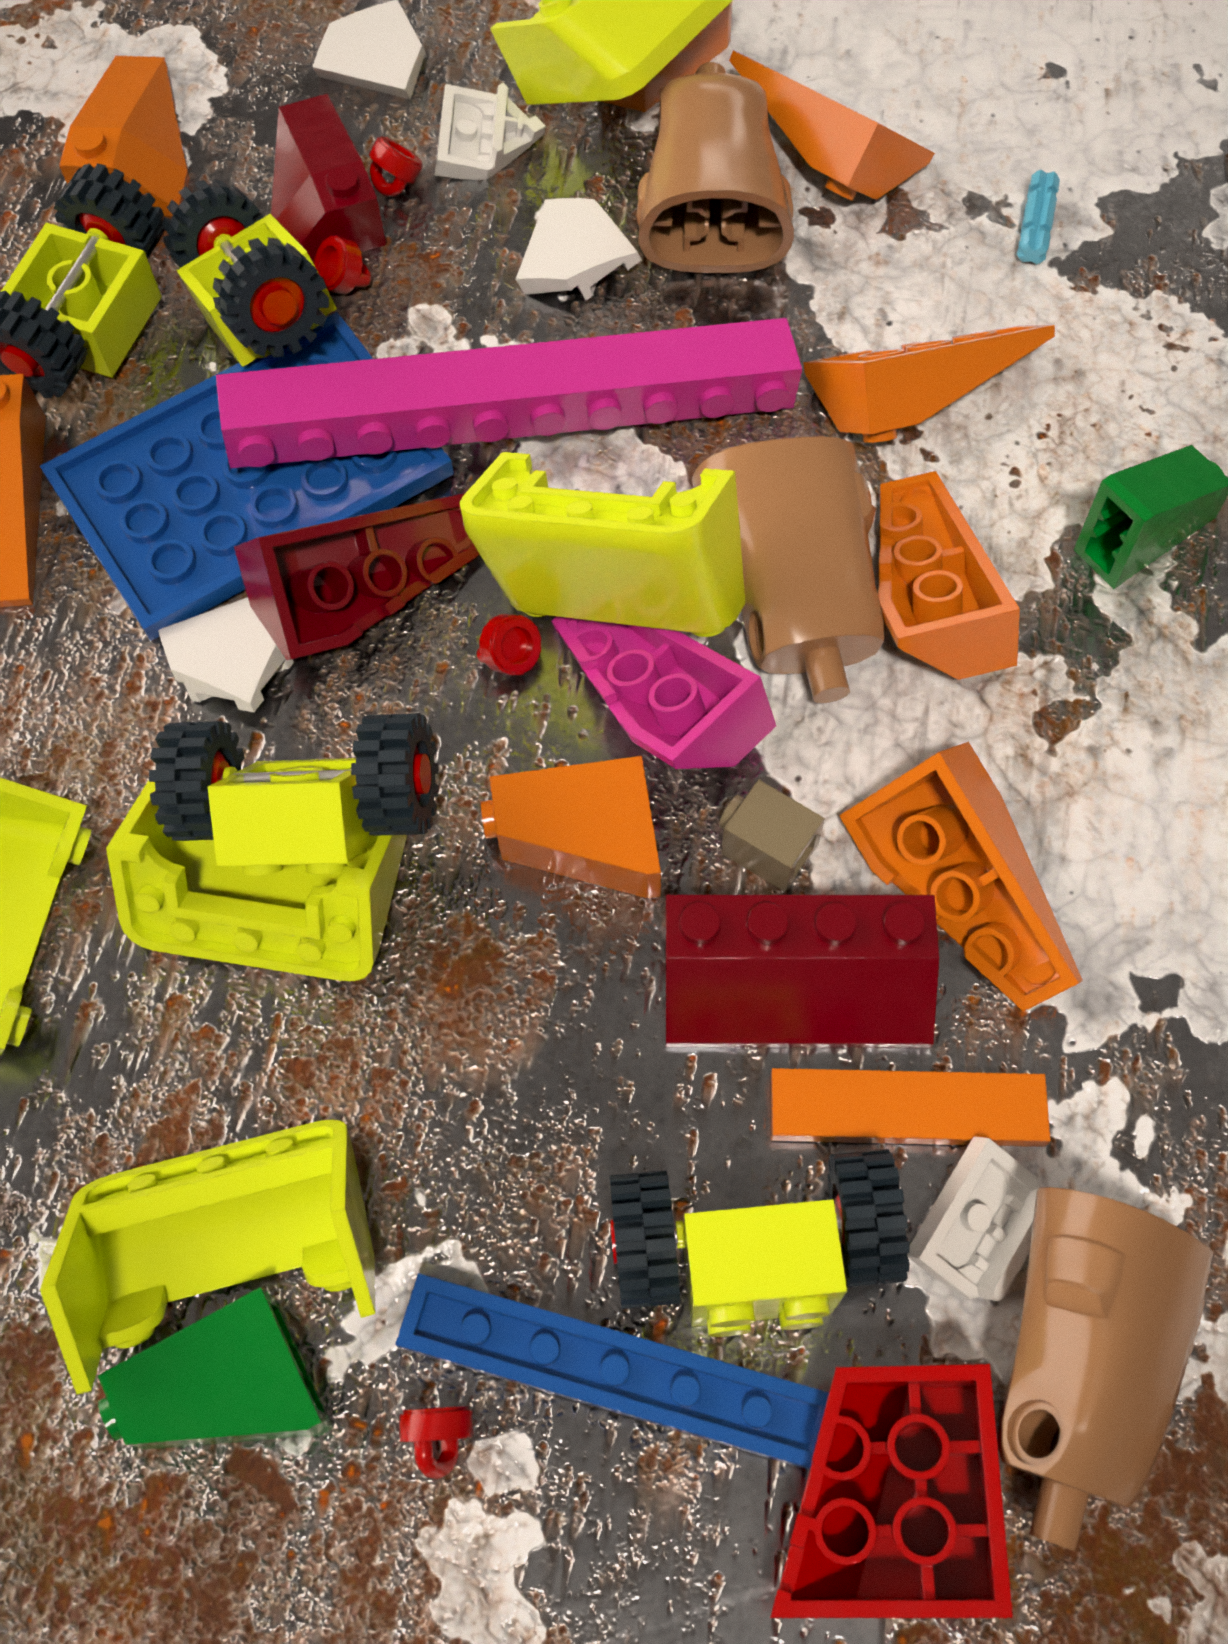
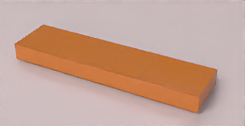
M772 1068L771 1141L969 1145L975 1136L990 1138L998 1146L1046 1147L1051 1141L1045 1074Z

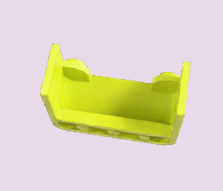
M541 0L538 4L540 11L531 19L499 22L492 26L490 30L527 105L610 101L630 96L647 85L733 0Z
M339 1120L316 1121L99 1178L81 1188L73 1196L42 1281L40 1292L76 1395L92 1391L104 1348L114 1346L124 1349L143 1343L153 1335L155 1327L163 1320L167 1303L302 1267L307 1283L314 1287H321L331 1292L343 1291L352 1287L361 1318L376 1314L375 1257L354 1150L346 1124Z

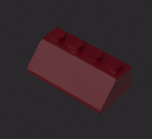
M666 895V1047L932 1048L934 1045L939 972L935 895Z

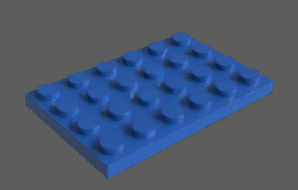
M336 312L327 317L323 327L317 326L313 329L317 337L312 343L305 336L298 339L303 350L293 354L285 345L283 346L284 357H273L270 354L264 358H257L244 367L237 363L216 375L373 359V357L340 314ZM216 375L40 465V468L148 639L152 641L160 636L158 630L195 617L245 590L234 546L257 537L392 509L454 475L452 460L442 447L389 451L375 455L361 454L333 457L320 461L305 460L268 464L262 467L249 466L230 469L221 431Z

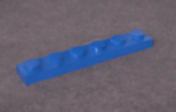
M420 1273L417 1275L395 1343L400 1349L810 1470L812 1464V1457L829 1392Z

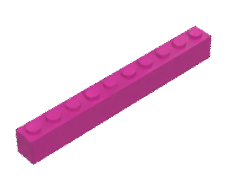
M787 318L219 374L216 375L221 431L231 469L249 466L262 467L268 464L305 460L320 461L326 458L361 454L375 455L389 451L416 448H438L444 445L472 442H495L500 439L537 435L551 436L557 433L593 429L607 430L613 427L639 424H663L669 421L704 417L718 418L724 415L760 411L773 412L779 409L794 408L802 366Z

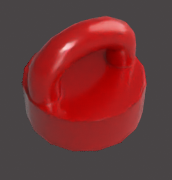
M384 136L377 137L369 152V157L373 160L370 166L371 182L377 191L387 197L397 196L402 193L407 183H415L423 168L422 161L414 153ZM383 169L395 176L392 183L384 179Z
M329 236L321 243L315 255L314 266L318 270L319 275L324 279L329 292L347 294L355 286L367 287L370 285L372 275L363 263L362 253L356 242L340 236Z
M499 614L490 619L482 630L479 648L476 652L477 660L500 674L522 675L531 670L538 661L541 652L539 630L529 618L522 615Z
M469 1406L403 1410V1414H399L400 1442H414L415 1462L425 1477L440 1479L448 1475L457 1463L459 1439L474 1437L473 1410L469 1409ZM441 1440V1453L438 1459H435L433 1456V1441Z

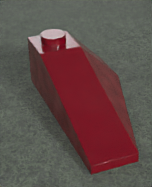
M328 94L280 106L278 109L271 215L308 252L313 264L317 249L329 236L351 239L358 244L361 252L387 245L377 196L362 159Z
M465 493L257 537L234 546L250 607L285 659L291 660L348 645L363 635L362 632L375 623L404 607L406 602L431 585L439 583L480 554L466 533L459 502Z

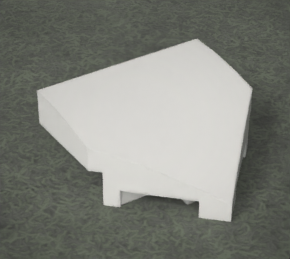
M393 0L331 22L320 44L313 69L320 78L411 100L423 59L427 55L398 0Z
M504 83L498 85L497 94L445 84L435 175L455 179L488 180L543 136L546 125L536 115L528 118L508 98L509 88Z
M547 199L543 204L516 281L525 295L568 291L577 286L582 297L587 301L594 296L593 293L599 280L610 272L617 271L621 264L629 270L639 263L641 258L629 240L595 199Z
M248 597L158 630L170 669L176 681L184 683L191 700L201 702L211 697L234 700L238 710L255 712L264 701L261 689L275 673L289 669L294 663L293 659H285L250 607Z
M974 1136L910 1244V1253H907L908 1258L956 1294L965 1298L981 1297L998 1301L1006 1299V1294L1025 1290L1036 1193L1040 1188L1039 1179L990 1138Z

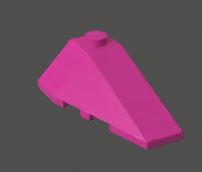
M557 616L551 620L554 629L631 741L675 769L735 767L776 727L764 685L759 675L679 631Z

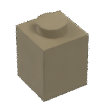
M758 779L746 797L737 794L722 814L719 821V827L724 829L721 854L782 891L787 892L819 845L825 818Z

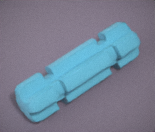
M1041 169L1032 174L1022 222L1021 239L1017 251V256L1023 263L1031 261L1034 264H1040L1046 259L1057 202L1056 194L1060 184V178L1054 171L1046 173Z

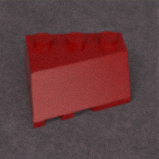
M990 1364L836 1367L801 1506L790 1540V1548L770 1618H1013Z

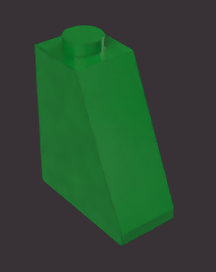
M1193 445L1110 474L1100 483L1073 550L1103 580L1115 589L1214 520L1228 496V477L1224 475L1222 469L1216 463L1208 460Z
M261 1287L97 1375L106 1396L98 1401V1408L107 1431L115 1441L123 1438L125 1445L150 1450L320 1436L334 1428L276 1298Z

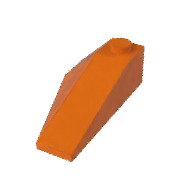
M119 55L114 57L69 127L59 164L67 185L78 168L81 169L83 165L90 163L95 168L97 163L106 165L109 174H112L113 170L117 169L124 173L123 180L131 183L133 179L141 184L139 192L143 195L150 193L156 201L152 207L161 208L164 213L163 217L173 216L167 207L171 200L175 201L178 205L183 202L184 198L179 194V191L184 187L188 188L190 176L184 157L183 142L177 122L175 102L165 57Z
M1055 325L1014 326L952 337L953 344H951V340L915 342L901 345L902 349L877 352L866 350L803 362L804 374L839 432L862 434L864 443L889 441L897 438L898 428L922 423L1054 338Z
M24 374L0 375V608L33 605L42 481L40 465L43 464L46 416Z
M932 471L880 484L878 597L883 620L897 647L957 680L1017 666L1020 608L937 472Z

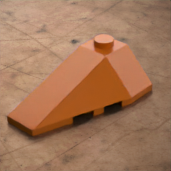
M734 50L730 56L729 61L740 76L758 82L765 90L767 111L809 166L829 177L824 186L827 189L853 201L857 191L878 200L931 162L935 154L934 152Z
M969 741L936 753L839 815L871 871L886 885L893 883L905 895H935L937 924L964 949L965 958L1023 1012L1083 981L1006 804Z

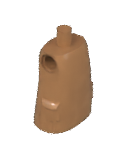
M704 63L699 66L695 74L672 79L660 91L659 136L649 172L643 176L638 186L637 223L639 225V246L649 261L663 268L682 272H750L764 269L780 262L791 249L794 240L792 223L793 202L790 184L785 176L781 174L769 131L766 92L754 80L726 73L725 68L719 63Z
M796 437L747 443L711 455L696 468L692 484L694 488L701 484L700 474L705 468L735 471L746 601L741 610V615L755 663L765 672L772 674L807 673L813 700L816 703H831L843 699L850 693L844 666L859 663L875 655L884 642V621L875 586L868 538L876 508L872 505L867 478L860 472L854 445L837 437Z
M1040 1187L1036 1193L1022 1319L1015 1359L1000 1415L997 1445L1002 1463L1043 1478L1029 1535L1076 1552L1089 1495L1125 1508H1130L1141 1493L1153 1469L1174 1412L1187 1362L1192 1353L1194 1340L1199 1329L1205 1306L1204 1296L1213 1251L1189 1233L1147 1211L1103 1196L1055 1187Z

